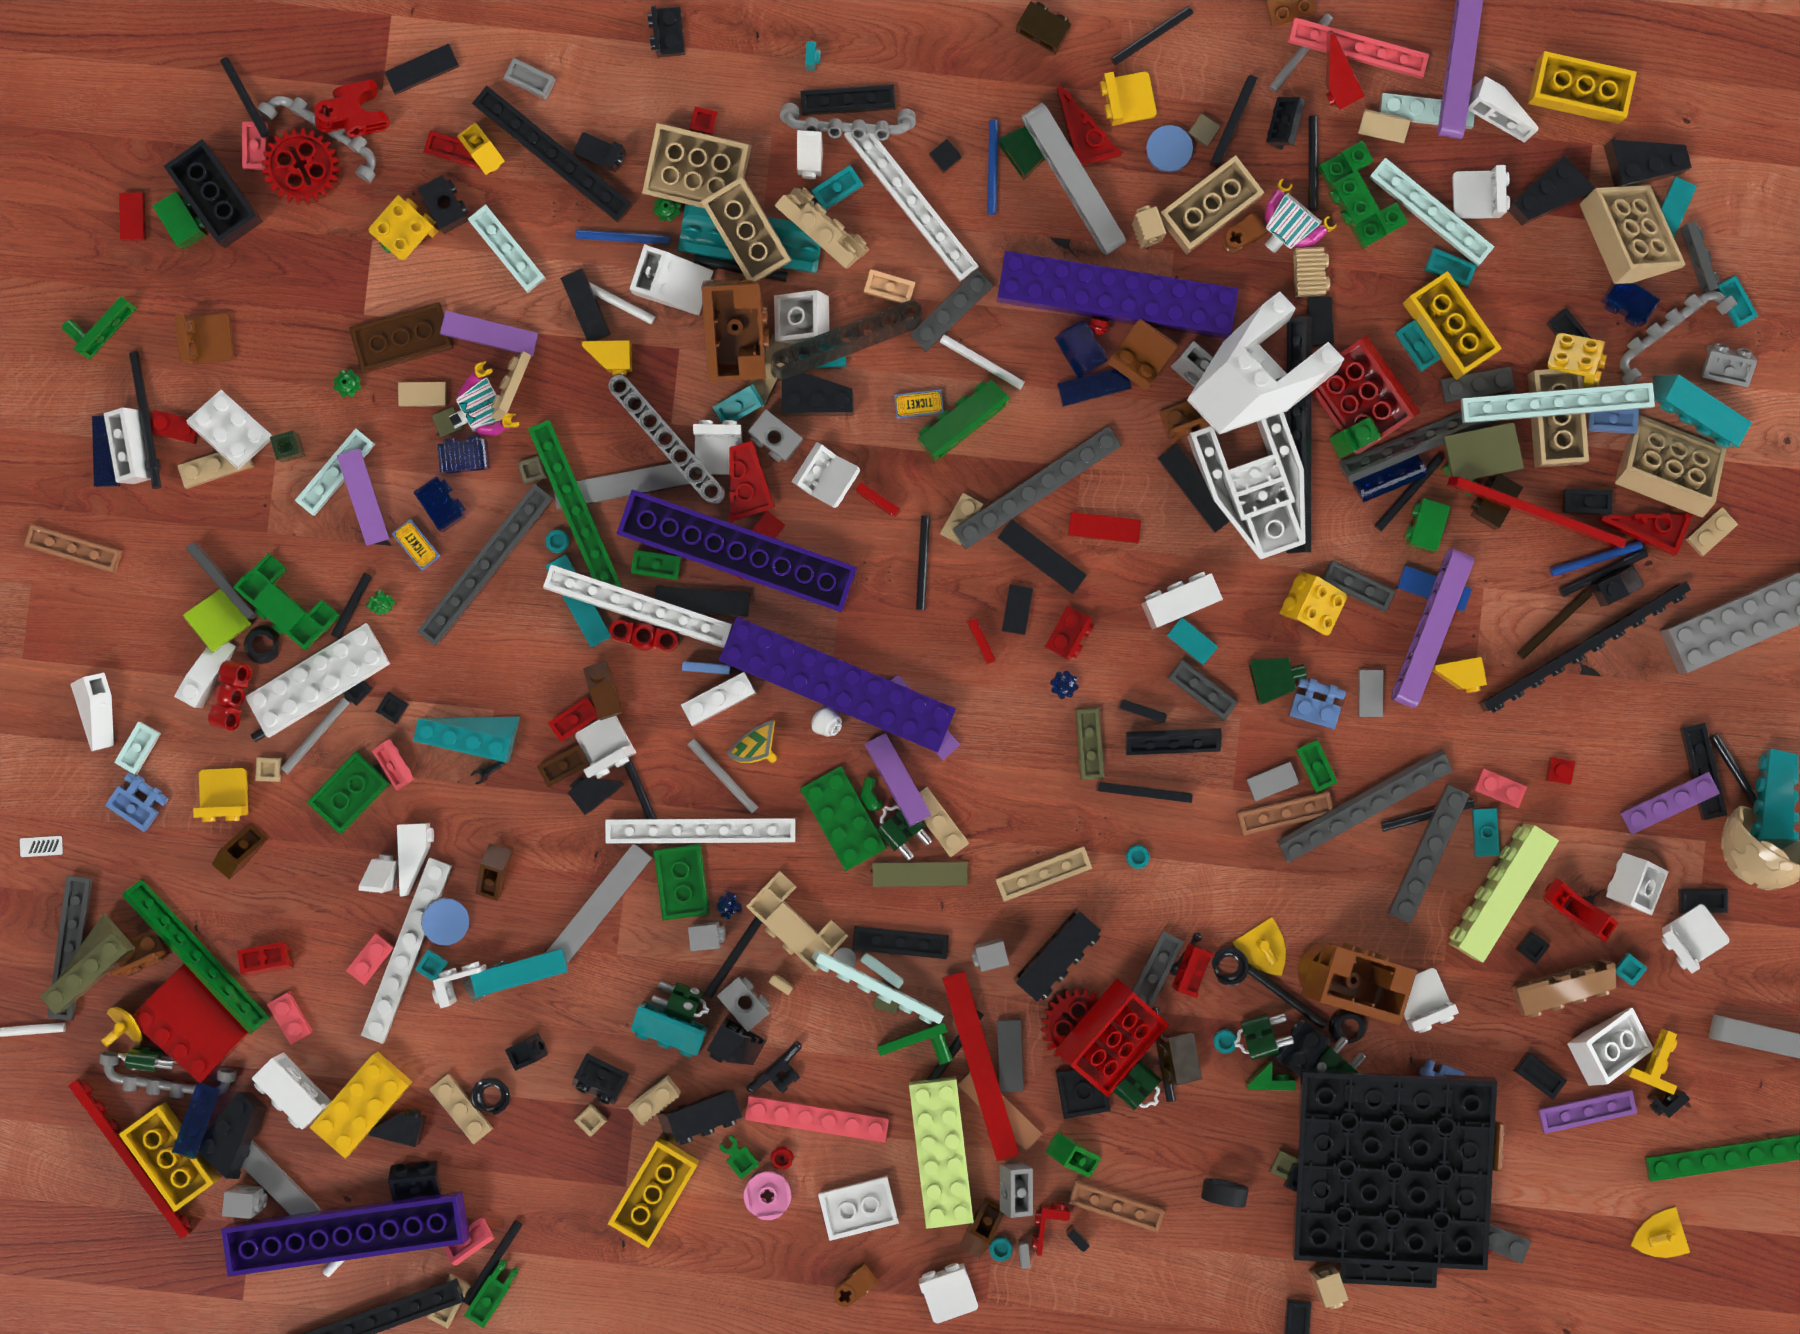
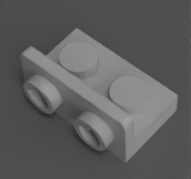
M1715 343L1714 346L1707 345L1706 351L1708 354L1701 372L1702 378L1749 387L1758 362L1752 352L1744 348H1738L1737 351L1731 350L1728 346L1720 343Z

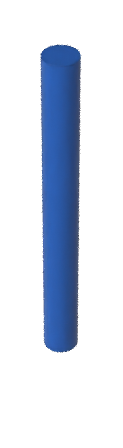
M989 120L988 215H996L998 120Z
M576 229V239L670 245V235Z
M1635 541L1626 544L1624 548L1609 549L1549 568L1550 574L1554 577L1643 549L1641 541Z

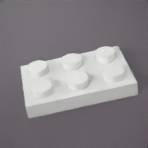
M222 390L186 420L187 424L238 470L273 439L266 429Z
M888 1176L818 1193L829 1241L899 1224Z

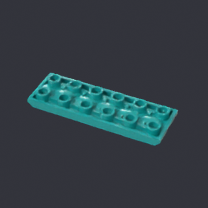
M685 205L678 252L736 261L706 209ZM767 217L792 259L791 262L781 268L817 274L821 246L792 221Z

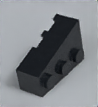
M725 1018L707 1051L710 1052L709 1056L720 1063L724 1060L729 1063L753 1065L767 1040L751 1031L747 1032L741 1025Z
M727 1089L701 1098L694 1103L678 1106V1109L668 1113L663 1111L658 1113L657 1116L666 1141L679 1142V1145H683L693 1141L692 1136L700 1133L701 1136H706L714 1133V1128L723 1125V1128H727L737 1124L736 1119L741 1118L742 1114L734 1091Z
M238 1091L195 1145L194 1149L226 1179H239L242 1173L240 1170L243 1162L250 1153L249 1147L253 1137L258 1133L267 1106L253 1093Z

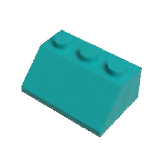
M644 1001L638 1006L631 1027V1031L635 1032L634 1036L643 1040H648V1038L657 1040V1045L666 1049H670L671 1046L680 1049V1054L690 1058L693 1055L698 1056L709 1029L708 1026L693 1020L691 1023L667 1015L664 1013L665 1009Z

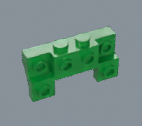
M1363 140L1342 151L1341 154L1320 164L1318 167L1330 190L1329 196L1331 201L1335 205L1338 204L1341 210L1340 216L1345 225L1349 224L1362 250L1408 223L1397 202L1381 211L1379 210L1358 172L1374 162Z
M268 553L233 588L256 607L254 612L264 620L268 618L274 623L272 625L274 630L281 635L285 633L302 649L308 650L322 633L328 631L341 615L324 600H320L310 612L306 611L276 584L288 569Z

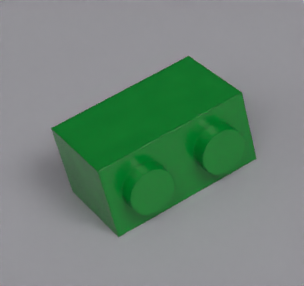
M177 191L152 205L176 246L182 250L207 236L203 230L206 226L198 215L195 216L193 214L192 206L185 196H182Z
M1425 498L1419 500L1418 503L1415 502L1411 511V516L1414 517L1412 525L1407 526L1404 539H1407L1406 546L1429 553L1437 552L1451 506Z

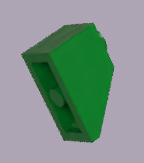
M1059 1132L1052 1138L1045 1151L1061 1165L1088 1178L1091 1177L1102 1159L1099 1155Z

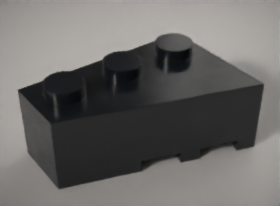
M1613 139L1604 145L1614 187L1637 186L1681 175L1692 168L1686 145Z
M1564 155L1510 204V208L1507 211L1523 226L1587 197L1595 187Z
M782 366V415L853 416V389Z

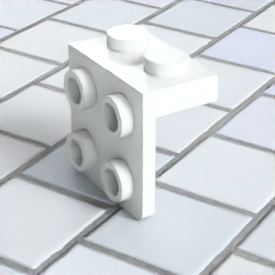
M1496 165L1491 171L1455 172L1452 175L1453 213L1460 219L1501 218L1507 213V210L1510 208V197L1506 196V187L1509 186V173L1506 172V165Z
M699 420V424H693L696 458L711 475H729V448L742 443V426L737 425V421L731 420L723 421V424H713L711 420ZM701 469L695 470L697 474H703Z
M816 442L791 482L809 495L836 508L855 481L860 468L840 458L822 444Z
M617 716L601 721L599 719L575 735L591 765L584 769L587 778L596 776L599 779L609 774V768L615 765L618 768L628 763V758L636 753Z
M1703 904L1697 905L1662 928V942L1669 951L1672 949L1678 955L1676 960L1684 970L1688 968L1691 974L1700 969V961L1729 943L1728 935Z
M478 961L461 967L462 971L457 972L456 968H452L438 973L439 978L433 980L435 990H432L435 1003H439L440 1008H444L457 1002L451 980L482 972L487 969L486 964L480 965Z
M1429 968L1416 974L1404 1013L1409 1029L1423 1033L1432 1029V1024L1439 1021L1441 1024L1447 1023L1454 1019L1453 1015L1459 1013L1456 1005L1449 1001L1437 970L1434 968Z
M953 1263L946 1266L942 1271H930L923 1274L922 1278H919L921 1292L924 1293L935 1323H941L977 1310L978 1303L964 1263L959 1265L958 1263Z

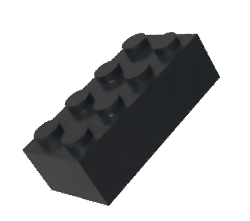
M203 139L164 165V168L213 238L223 248L228 247L263 222L211 146Z
M1076 908L1013 978L1015 983L1036 1002L1040 998L1044 1001L1053 991L1051 986L1056 980L1060 983L1069 973L1067 968L1072 963L1076 965L1084 957L1083 950L1088 945L1092 947L1100 939L1099 933L1101 930Z

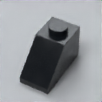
M1634 565L1591 585V588L1600 607L1634 593L1644 585Z
M580 777L570 785L572 789L567 793L584 815H587L621 789L624 784L621 781L585 778L583 780Z
M407 1108V1111L403 1110L373 1128L369 1136L416 1147L420 1144L426 1116L421 1115L420 1110Z

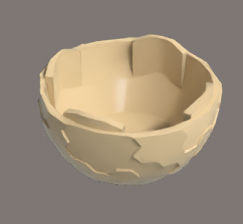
M1746 806L1736 808L1728 816L1721 836V849L1723 850L1724 860L1727 862L1730 870L1750 885L1756 883L1758 884L1757 888L1764 890H1777L1798 882L1800 879V840L1782 850L1772 843L1763 840L1759 842L1751 835V827L1755 823L1753 809Z

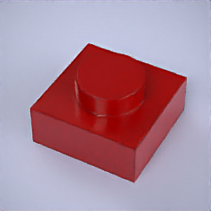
M695 106L689 129L713 136L718 111Z
M1549 757L1546 781L1571 785L1575 761Z

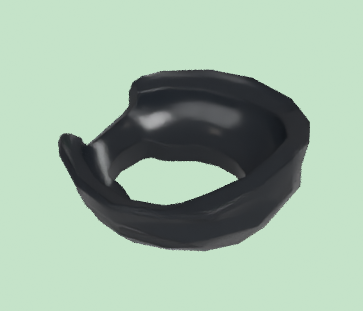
M260 625L251 629L243 643L247 657L258 664H266L275 660L279 655L280 636L278 632L267 625ZM259 635H265L272 639V650L261 654L257 653L252 647L254 638Z
M1221 948L1212 959L1214 973L1218 981L1224 985H1239L1248 975L1249 965L1247 958L1237 948ZM1228 956L1235 958L1238 963L1237 971L1232 975H1221L1217 967L1221 960Z
M1340 1009L1330 1018L1329 1032L1336 1041L1342 1036L1345 1037L1341 1032V1025L1345 1020L1353 1019L1358 1022L1359 1030L1355 1038L1347 1039V1044L1359 1041L1367 1031L1365 1015Z
M486 1078L475 1084L471 1092V1100L475 1108L497 1115L509 1105L510 1093L508 1087L501 1080ZM490 1086H495L501 1092V1099L494 1107L485 1105L483 1099L484 1090Z

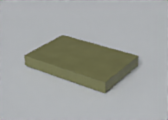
M1514 422L1443 437L1451 477L1473 480L1524 469Z

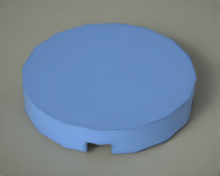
M1161 126L1153 131L1148 138L1146 145L1147 159L1160 172H1178L1187 165L1192 157V139L1185 130L1178 126Z
M440 898L426 906L421 917V926L424 934L431 942L438 945H451L457 943L465 936L469 928V916L467 910L459 901L452 898Z

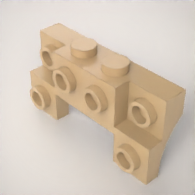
M794 188L789 195H783L775 207L843 267L849 268L870 250L865 246L867 242L860 235L848 234L843 230L845 228L843 224L835 218L833 220L826 215L827 211L813 200L814 195L806 188Z
M779 871L746 907L766 925L764 930L772 938L777 936L784 942L781 946L789 954L795 953L816 972L819 968L815 966L817 962L812 958L815 950L817 949L830 956L848 935L832 920L819 933L816 932L784 901L794 891L796 886Z

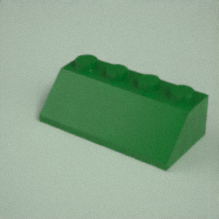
M984 380L974 388L975 393L969 398L965 395L955 403L957 407L951 412L946 410L937 417L939 422L932 427L928 424L918 432L920 435L917 438L918 443L934 463L1008 406L1009 396L995 382L990 380L986 383Z

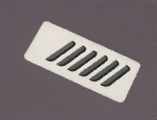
M62 836L20 839L21 857L63 854Z

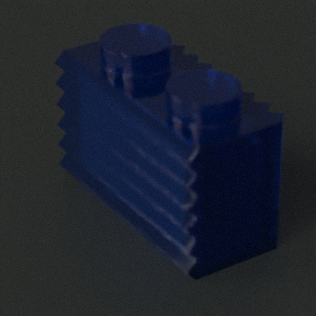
M1613 282L1601 302L1605 304L1604 308L1610 313H1619L1626 317L1624 320L1629 325L1641 327L1647 323L1659 304L1660 298L1652 295V293L1644 290V288H1641L1636 283L1614 284Z
M1084 320L1062 331L1054 338L1078 379L1107 362L1104 349L1095 341L1093 330L1086 325Z
M481 436L466 437L467 441L457 442V438L444 439L443 444H437L440 473L452 474L490 469L488 442L485 439H481Z
M436 476L413 493L437 529L443 533L466 518L463 513L466 508L459 498L454 500L450 494L453 489L446 479L441 480Z

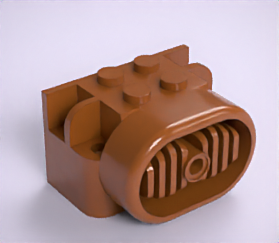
M738 278L703 281L701 290L709 382L766 379L765 353L770 343L769 329H765V324H767L768 309L767 305H763L759 283L753 280Z
M1321 942L1308 948L1302 955L1298 965V979L1303 988L1301 995L1401 1026L1417 970L1389 962L1390 957L1348 943H1343V946L1329 942Z

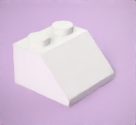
M818 290L774 295L775 342L803 345L830 342L829 296Z
M1623 853L1616 864V872L1608 885L1606 897L1652 915L1669 871L1647 860Z

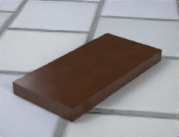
M435 303L349 327L361 373L372 372L454 349L451 338L440 334L444 319L441 303Z

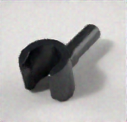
M498 762L485 770L473 771L470 776L479 773L481 780L475 784H481L487 780L491 773L504 765L502 762Z

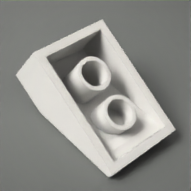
M1628 1008L1582 1032L1567 1044L1588 1086L1609 1084L1654 1050L1633 1008Z

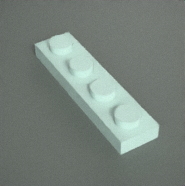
M1382 93L1379 112L1409 118L1410 122L1438 125L1442 100ZM1470 111L1467 114L1465 127L1467 129H1472L1474 126L1475 114Z
M484 205L468 218L469 222L527 293L546 279L487 205Z
M355 428L295 501L311 515L316 516L345 481L337 455L361 449L364 459L376 444Z

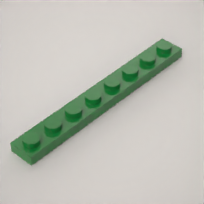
M550 420L528 428L591 577L622 588Z
M142 879L123 893L122 897L250 1035L269 1020L270 1017Z
M1800 1134L1646 1156L1645 1163L1648 1180L1653 1182L1800 1160Z

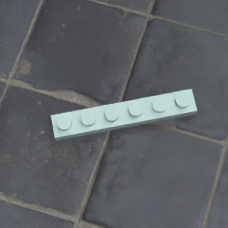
M1384 158L1369 178L1477 266L1482 263L1494 248L1491 243L1387 158Z
M817 949L812 956L814 961L817 962L815 966L825 972H829L831 969L838 973L836 977L847 983L850 980L857 982L859 989L870 993L872 990L879 994V999L889 1004L891 1001L900 1004L898 1008L906 1013L911 1014L914 1011L920 1014L919 1019L928 1024H932L933 1021L940 1024L944 1017L938 1010Z

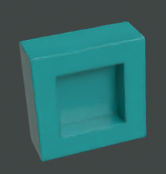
M807 41L805 68L806 71H815L816 64H820L821 50L817 49L816 42Z
M428 949L415 970L433 981L439 978L438 973L445 969L449 961Z
M1626 953L1616 965V975L1632 987L1647 970L1646 966L1629 953Z

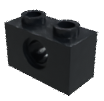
M441 175L417 188L443 234L469 221L465 215L469 211L462 200L458 201L454 194L458 191L451 179L447 181ZM450 199L449 207L445 209L440 208L442 200Z

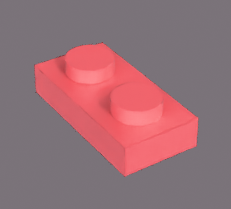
M263 121L268 129V123ZM242 122V169L263 170L268 168L261 163L262 160H268L263 154L264 151H268V136L262 138L253 122Z
M391 739L384 741L372 750L396 791L414 780L409 767L406 766Z
M1482 768L1473 790L1518 809L1527 786Z
M375 933L346 971L363 985H366L392 953L395 946L380 934Z
M290 991L267 1004L290 1045L313 1033Z
M480 1217L468 1226L469 1239L464 1244L444 1247L453 1265H458L495 1239L484 1218Z

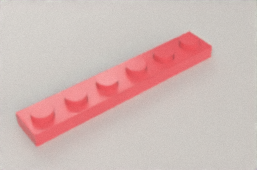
M1294 18L1292 21L1288 43L1327 53V32L1332 30L1347 59L1420 79L1424 77L1429 58L1427 53L1299 18Z
M752 1095L748 1097L745 1120L883 1143L886 1141L889 1118Z

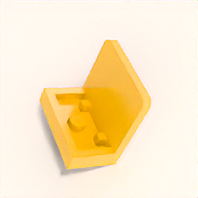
M1144 71L1118 77L1114 76V72L1104 73L1103 80L1100 82V90L1102 96L1106 98L1107 104L1104 105L1106 118H1110L1111 126L1152 119L1156 116L1157 111L1148 72Z
M397 195L369 227V232L397 258L405 260L427 234L433 238L439 231L434 227L436 222L425 213L422 216L416 211L419 206L410 198L404 200Z
M1558 333L1547 366L1552 370L1585 376L1583 388H1594V385L1599 386L1602 375L1599 368L1604 369L1607 355L1603 354L1605 341Z
M1299 571L1279 614L1300 621L1322 635L1328 636L1347 600V594L1318 576Z
M245 768L201 770L199 772L200 808H193L194 818L201 817V822L216 821V817L225 816V821L240 820V816L249 815L247 770Z

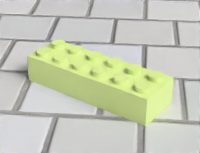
M1523 824L1515 829L1510 846H1505L1499 856L1501 858L1497 866H1493L1487 874V883L1484 887L1481 886L1474 896L1476 900L1472 907L1468 906L1462 915L1464 920L1459 927L1456 926L1449 936L1451 939L1449 944L1474 960L1484 963L1559 842L1558 839L1535 825Z
M956 1076L934 1080L910 1081L909 1089L926 1229L974 1223Z

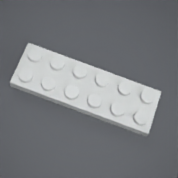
M365 623L245 696L263 732L270 738L391 663L372 629Z

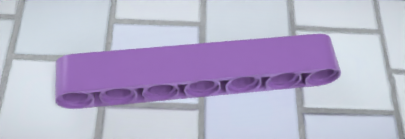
M1456 0L1437 130L1438 136L1462 139L1465 132L1483 0Z
M1450 548L1445 554L1391 695L1393 701L1413 709L1418 706L1474 563L1473 556Z

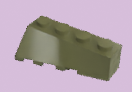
M103 913L57 981L39 997L54 1014L64 1012L136 948L106 913Z

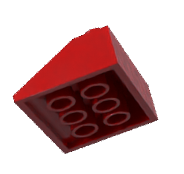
M1367 335L1339 353L1344 360L1338 371L1312 391L1340 432L1368 417H1372L1382 438L1355 451L1356 455L1361 454L1421 413Z
M185 964L164 982L132 1016L139 1029L199 1083L208 1080L248 1035L245 1028Z
M1116 979L1062 1041L1055 1052L1108 1097L1166 1030L1169 1024L1132 990Z

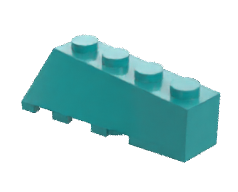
M1655 375L1653 378L1654 401L1661 404L1659 407L1668 413H1675L1679 416V421L1687 425L1692 424L1697 428L1696 431L1699 434L1715 439V444L1722 448L1728 449V447L1740 446L1752 424L1751 421L1680 375Z
M520 717L418 718L413 741L509 763Z
M1769 749L1758 759L1760 775L1755 784V790L1758 791L1753 806L1755 823L1751 827V835L1759 842L1763 840L1772 843L1782 850L1799 840V832L1794 831L1795 823L1799 822V813L1794 812V807L1799 801V792L1794 790V786L1799 781V756L1794 753Z

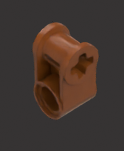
M1255 211L1227 231L1222 240V246L1229 253H1237L1249 244L1262 238L1269 231ZM1237 238L1239 241L1231 242L1230 239Z
M865 1263L858 1266L836 1286L834 1298L839 1306L849 1307L879 1283ZM841 1290L845 1292L850 1291L849 1299L846 1297L840 1298Z

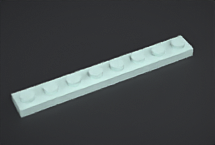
M1653 383L1461 399L1463 423L1655 407Z

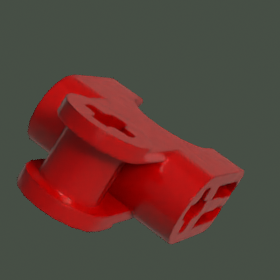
M365 80L334 89L332 93L334 99L323 100L315 105L314 114L317 129L325 133L345 129L348 137H359L386 130L390 121L383 111L368 112L360 107L364 102L373 100L377 96L378 86L376 82Z

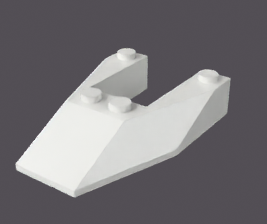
M1278 292L1258 308L1222 343L1187 399L1218 434L1288 411L1335 374L1344 360L1329 342L1288 374L1270 357L1259 344L1288 323L1296 309L1281 292Z
M1284 412L1257 421L1269 456L1228 470L1212 426L1192 432L1187 436L1195 460L1214 502L1260 560L1305 544L1304 468Z

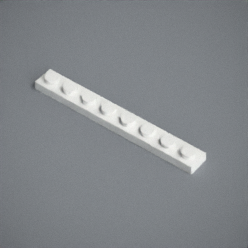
M846 132L844 137L959 282L978 269L977 263L875 135L866 133L864 138L855 139L852 137L851 132Z
M554 565L550 566L543 589L722 648L726 644L732 624Z
M795 818L605 820L606 843L796 842Z
M431 857L428 859L361 1036L381 1044L385 1043L426 936L421 926L422 914L426 906L440 899L452 865Z

